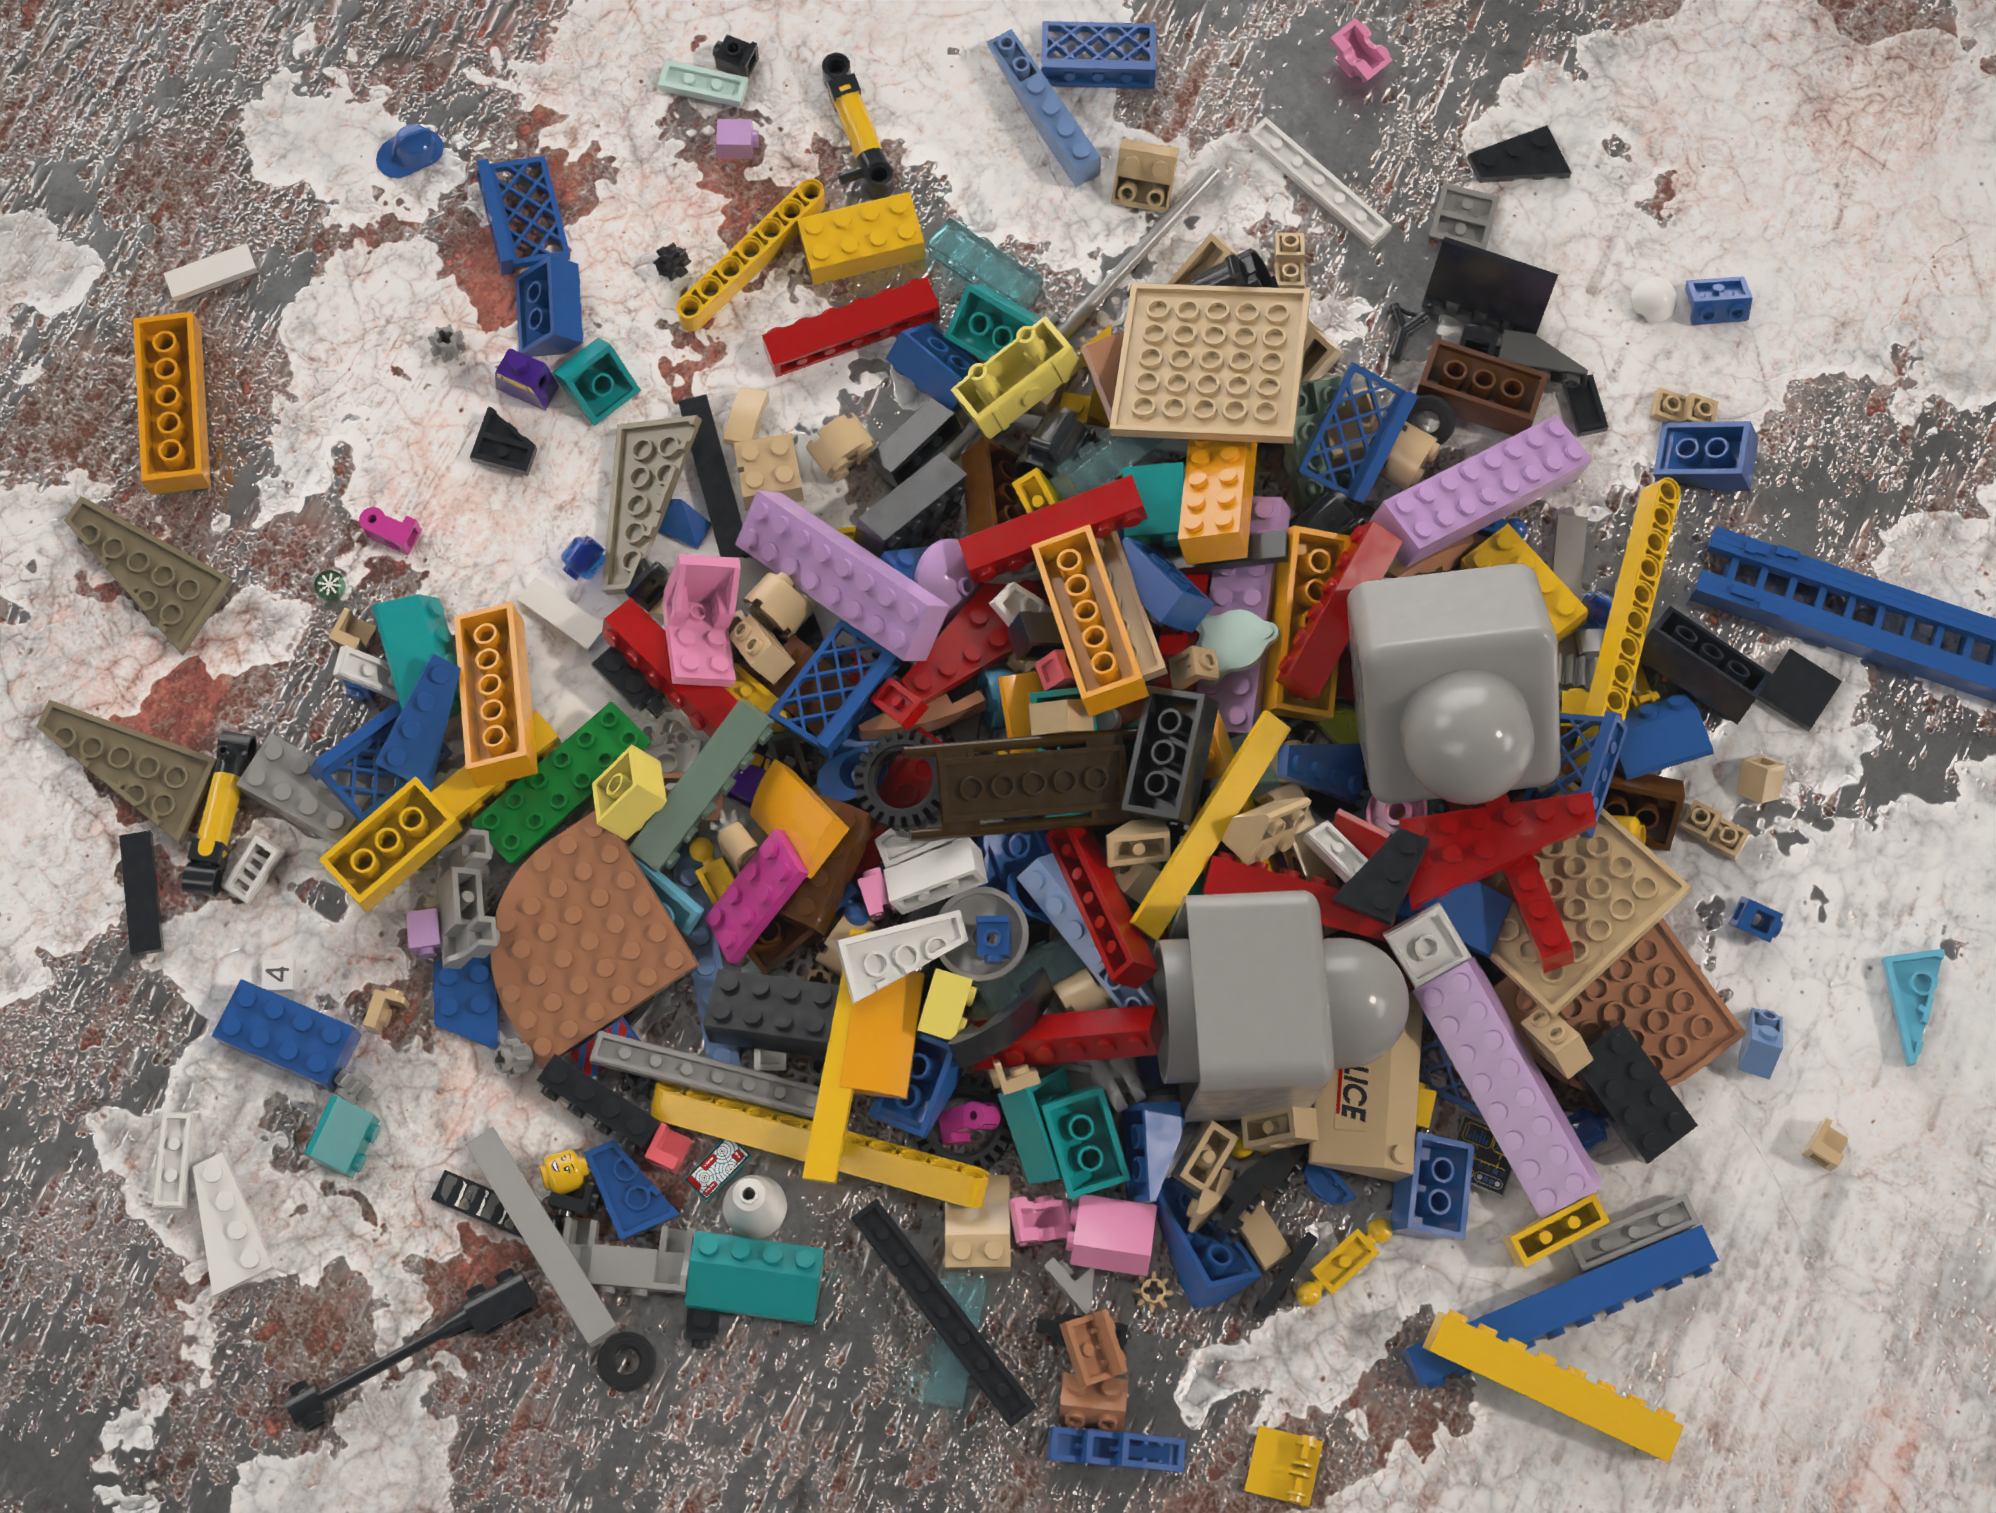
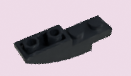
M1306 1143L1278 1150L1255 1163L1237 1178L1221 1199L1219 1206L1227 1212L1216 1225L1211 1237L1220 1244H1223L1228 1236L1234 1239L1244 1225L1241 1219L1246 1212L1252 1215L1262 1200L1269 1205L1275 1195L1281 1198L1291 1184L1287 1179L1293 1172L1298 1175L1309 1159L1305 1157V1154L1310 1145Z

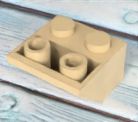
M1123 138L1119 149L1111 204L1167 213L1180 148Z
M1308 797L1273 800L1237 815L1231 819L1222 842L1247 865L1259 860L1264 861L1279 851H1287L1295 842L1294 835L1298 827L1302 825L1307 817L1306 811L1311 800Z

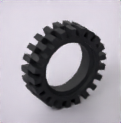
M903 730V734H899L897 731L890 732L891 736L888 738L882 735L877 738L879 743L874 746L871 742L867 746L869 752L866 755L862 753L859 757L862 763L860 766L856 765L855 773L857 774V779H854V786L858 791L855 792L857 799L861 802L863 809L880 825L886 828L888 826L894 831L904 829L906 832H909V829L914 827L926 828L925 823L930 821L933 824L938 820L936 816L940 813L936 757H923L931 767L933 774L932 786L925 799L913 807L900 809L884 803L878 793L877 779L884 764L891 758L902 754L903 746L937 743L930 737L926 738L922 733L917 732L913 734L910 730Z
M964 1073V1076H961L959 1083L949 1098L951 1100L955 1097H971L981 1103L993 1102L999 1107L1001 1112L1000 1123L997 1128L992 1130L986 1144L970 1153L953 1152L945 1148L938 1141L932 1127L926 1138L915 1135L919 1150L982 1169L993 1167L995 1162L1004 1156L1006 1148L1008 1149L1011 1139V1131L998 1097L1000 1092L997 1088H994L993 1083L986 1082L985 1078L979 1075L978 1078H975L969 1073Z

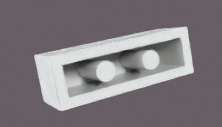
M970 837L954 840L949 845L936 850H928L918 857L883 870L889 902L902 915L988 883L982 850Z

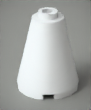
M748 1175L738 1179L730 1186L723 1201V1214L729 1227L738 1235L751 1239H761L773 1234L782 1225L787 1211L784 1191L777 1182L763 1175Z

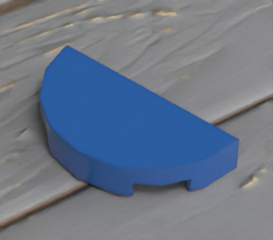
M1308 1162L1304 1166L1305 1184L1309 1192L1320 1202L1332 1206L1345 1205L1357 1198L1334 1169L1309 1164Z

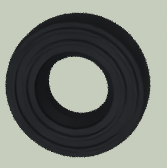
M1432 394L1418 396L1406 422L1421 429L1417 422L1418 415L1423 411L1434 412L1439 418V427L1434 432L1426 433L1437 438L1436 443L1441 446L1454 432L1456 424L1454 410L1440 396Z
M627 1331L612 1335L603 1343L597 1356V1369L600 1377L609 1387L621 1392L635 1391L646 1385L652 1378L656 1368V1354L653 1346L645 1337L635 1332ZM623 1349H632L639 1356L638 1368L631 1374H621L614 1366L615 1356Z

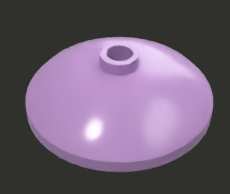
M942 539L933 543L921 556L914 574L913 581L950 605L940 628L942 630L949 625L984 584L983 582L974 583L968 571L958 541L959 539Z

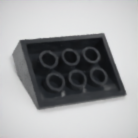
M1444 236L1421 307L1427 308L1434 314H1445L1454 317L1457 321L1464 324L1471 323L1483 327L1491 333L1504 334L1505 329L1536 335L1559 274Z

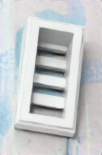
M255 835L222 888L246 904H249L280 864L287 851L266 837ZM261 848L270 853L269 858L259 853ZM256 859L262 863V869L252 864V860ZM247 869L257 877L253 880L243 872ZM240 879L249 885L250 888L246 891L235 884L236 881Z

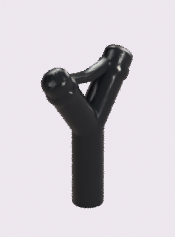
M1393 302L1389 305V309L1397 332L1388 356L1393 360H1399L1408 334L1419 326L1424 325L1430 317L1425 311L1421 313L1409 312L1401 308L1398 302ZM1403 314L1414 318L1405 322Z

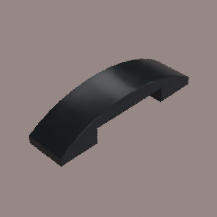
M1041 967L1019 985L1021 995L980 1028L970 1024L948 1042L959 1068L971 1066L1002 1051L1025 1034L1039 1020L1048 1008L1055 993L1046 969Z

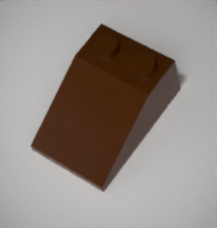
M794 634L783 647L795 664L774 685L761 674L756 678L759 683L779 699L816 652ZM824 658L817 664L818 672L835 669ZM841 675L844 688L855 686L845 676ZM838 676L820 679L822 692L840 689ZM817 681L803 682L799 687L800 696L818 693ZM842 696L823 699L825 712L838 710L843 704ZM820 700L802 703L804 716L822 713ZM798 704L785 706L795 717H800ZM823 719L805 723L817 736L825 728Z
M835 913L825 936L835 928L843 917L841 913L839 915ZM776 915L746 953L764 975H769L825 936Z

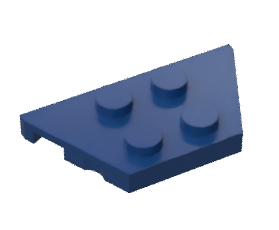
M1043 815L1003 818V820L1011 821L1045 817ZM1050 830L977 836V846L982 850L988 883L977 887H990L1000 891L1006 889L1007 878L1013 871H1024L1037 858L1052 853L1045 838V835Z
M490 954L486 958L473 957L461 969L443 968L442 958L434 962V1025L447 1032L460 1035L471 1042L474 1041L489 1047L493 1051L499 1049V996L493 979Z

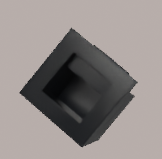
M727 34L724 40H718L713 48L712 55L715 57L716 69L725 73L748 77L749 79L759 60L756 42L748 43Z

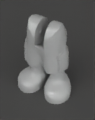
M1134 1057L1110 1059V1061L1102 1059L1076 1062L1079 1066L1092 1068L1090 1073L1092 1081L1095 1085L1103 1087L1106 1098L1118 1112L1128 1108L1124 1100V1094L1128 1092L1133 1095L1137 1103L1146 1099V1091L1140 1078V1067Z

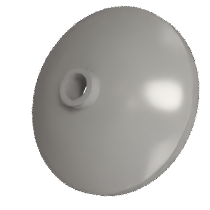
M975 887L956 894L942 907L938 915L956 910L961 911L968 937L967 942L939 957L952 973L973 979V982H989L1007 975L1020 963L1028 946L1029 926L1022 908L1008 894L990 887ZM1008 915L1012 921V959H1004V963L998 965L985 964L984 960H980L977 956L976 916ZM989 935L988 943L995 944L998 941V935Z

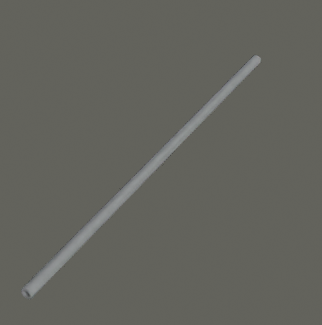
M1210 166L1057 328L1066 340L1220 178L1221 172L1218 168ZM972 420L962 429L963 432L942 451L951 461H954L981 432Z

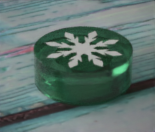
M326 570L316 577L314 588L322 600L333 602L339 600L344 595L346 582L340 573L334 570Z

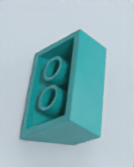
M967 284L944 338L982 360L988 361L1016 339V334L1021 327H1032L1042 318L984 285Z
M1064 1067L1040 1074V1084L1006 1095L1003 1092L998 1093L1001 1107L1029 1184L1058 1180L1062 1177L1041 1105L1072 1092Z
M1094 1084L1081 1088L1041 1105L1068 1199L1131 1180L1106 1095L1101 1085L1097 1086Z

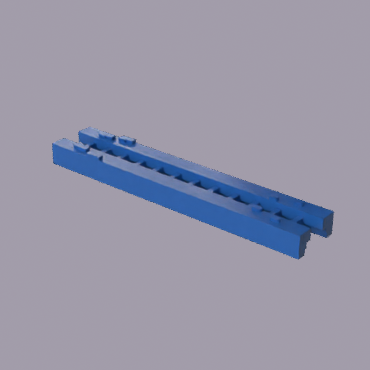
M1718 526L1714 527L1705 547L1707 548L1706 551L1728 558L1730 562L1726 563L1722 576L1701 570L1691 591L1690 601L1996 703V618L1802 555L1799 551L1781 545L1775 546ZM1739 562L1758 568L1753 586L1734 580ZM1768 572L1788 578L1782 596L1763 590ZM1798 582L1817 588L1811 606L1792 600ZM1827 592L1846 598L1841 615L1822 610ZM1856 601L1875 607L1870 625L1851 619ZM1886 611L1904 617L1899 635L1881 629ZM1915 621L1933 626L1928 645L1910 639ZM1945 631L1961 636L1956 654L1940 649ZM1974 641L1990 645L1985 664L1969 659Z

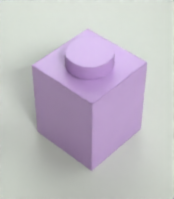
M717 119L716 147L719 159H753V148L759 147V132L753 130L752 119Z
M432 908L406 912L409 950L414 956H418L421 959L436 957L437 953L442 952L439 910Z

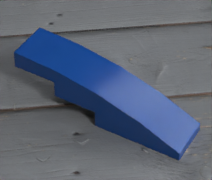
M1051 1426L1048 1429L1046 1461L1184 1473L1186 1439L1130 1432L1119 1433Z

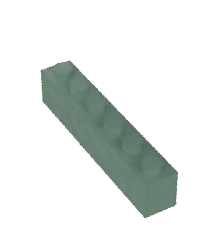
M739 699L668 794L664 807L659 812L653 814L629 846V850L656 872L662 871L665 868L670 870L679 860L681 855L678 851L683 844L689 845L699 833L696 827L703 818L708 820L717 809L718 805L715 802L721 794L727 795L736 783L734 776L740 769L744 771L754 760L755 755L752 752L758 744L763 746L770 739L774 732L770 728L775 721L747 699Z

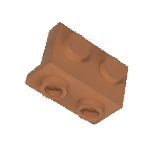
M1107 1309L1059 1324L1080 1388L1127 1373L1126 1357L1119 1346L1115 1334V1323L1109 1316Z
M1063 1372L1058 1423L1073 1428L1086 1427L1104 1431H1123L1128 1380L1110 1378L1080 1388L1075 1374Z

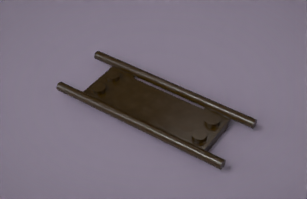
M1139 727L903 746V759L936 757L942 827L909 829L910 842L1122 824L1131 820L1149 819L1121 810L1128 779L1126 751L1123 741L1136 740ZM1085 744L1083 748L975 756L974 754ZM1082 811H1090L1091 813L1080 815L980 823V820L1002 819Z

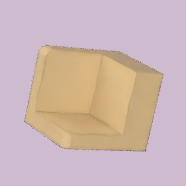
M344 608L328 639L337 650H340L341 646L346 645L365 653L377 629L374 625L355 618L350 609Z
M1763 755L1742 759L1736 793L1761 804L1779 799L1786 764Z
M1825 1118L1817 1126L1802 1155L1830 1172L1838 1167L1844 1155L1841 1153L1848 1142V1138L1831 1128L1830 1125L1833 1121Z

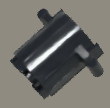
M1251 248L1238 255L1232 254L1227 256L1225 261L1195 275L1191 280V283L1194 285L1279 288L1276 277L1270 275L1263 259L1256 250Z
M1063 407L1060 413L1054 411L1047 412L1043 415L1015 462L1013 472L1019 479L1037 467L1063 497L1092 449L1096 439L1095 429H1092L1090 432L1079 420L1073 418L1076 414L1073 410Z
M1337 490L1333 494L1327 491L1321 492L1289 520L1288 528L1296 525L1351 536L1357 526L1365 525V521L1363 518L1357 521L1350 509L1344 504L1348 499L1347 496Z

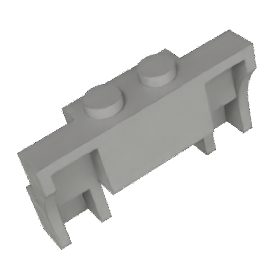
M469 829L459 840L445 845L435 854L443 968L461 969L473 957L486 958L499 944L500 933L496 929L495 917L484 916L481 868L491 860L493 855V845L489 842V831Z
M565 1217L563 1239L592 1286L596 1288L595 1291L598 1294L615 1295V1290L628 1291V1296L646 1298L648 1293L656 1292L686 1294L689 1260L695 1236L694 1228L682 1230L662 1226L658 1251L657 1249L597 1244L600 1227L598 1220H591L589 1222Z

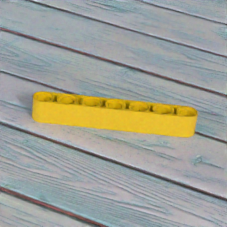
M812 178L802 181L678 300L676 310L679 323L683 329L693 332L702 328L799 234L798 218L819 214L824 210L826 204L825 194L820 181ZM809 195H816V196H818V197H816L815 199H807V198H806V197H808ZM790 214H796V215H798V216H796L795 218H787V217H786V216H788V215H790ZM770 233L778 234L772 238L766 237ZM751 252L757 253V255L754 257L746 256L748 253ZM729 272L737 273L735 276H726ZM710 291H715V292H717V293H716L715 295H713V296H706V295H705L707 292H710ZM688 311H696L694 315H684Z

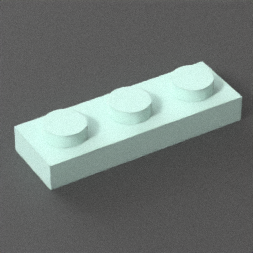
M665 60L658 88L660 91L742 108L749 82L748 77Z

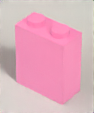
M1086 1194L1080 1196L1079 1206H1072L1069 1225L1075 1226V1232L1068 1231L1066 1251H1072L1070 1265L1148 1276L1157 1205Z

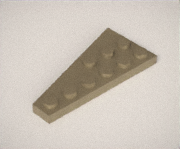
M698 415L617 425L602 591L605 594L625 593L624 590L643 571L644 567L641 564V560L644 557L648 559L702 419Z
M80 496L64 519L66 524L183 656L232 585V579Z
M49 700L36 727L182 845L213 778L217 759Z

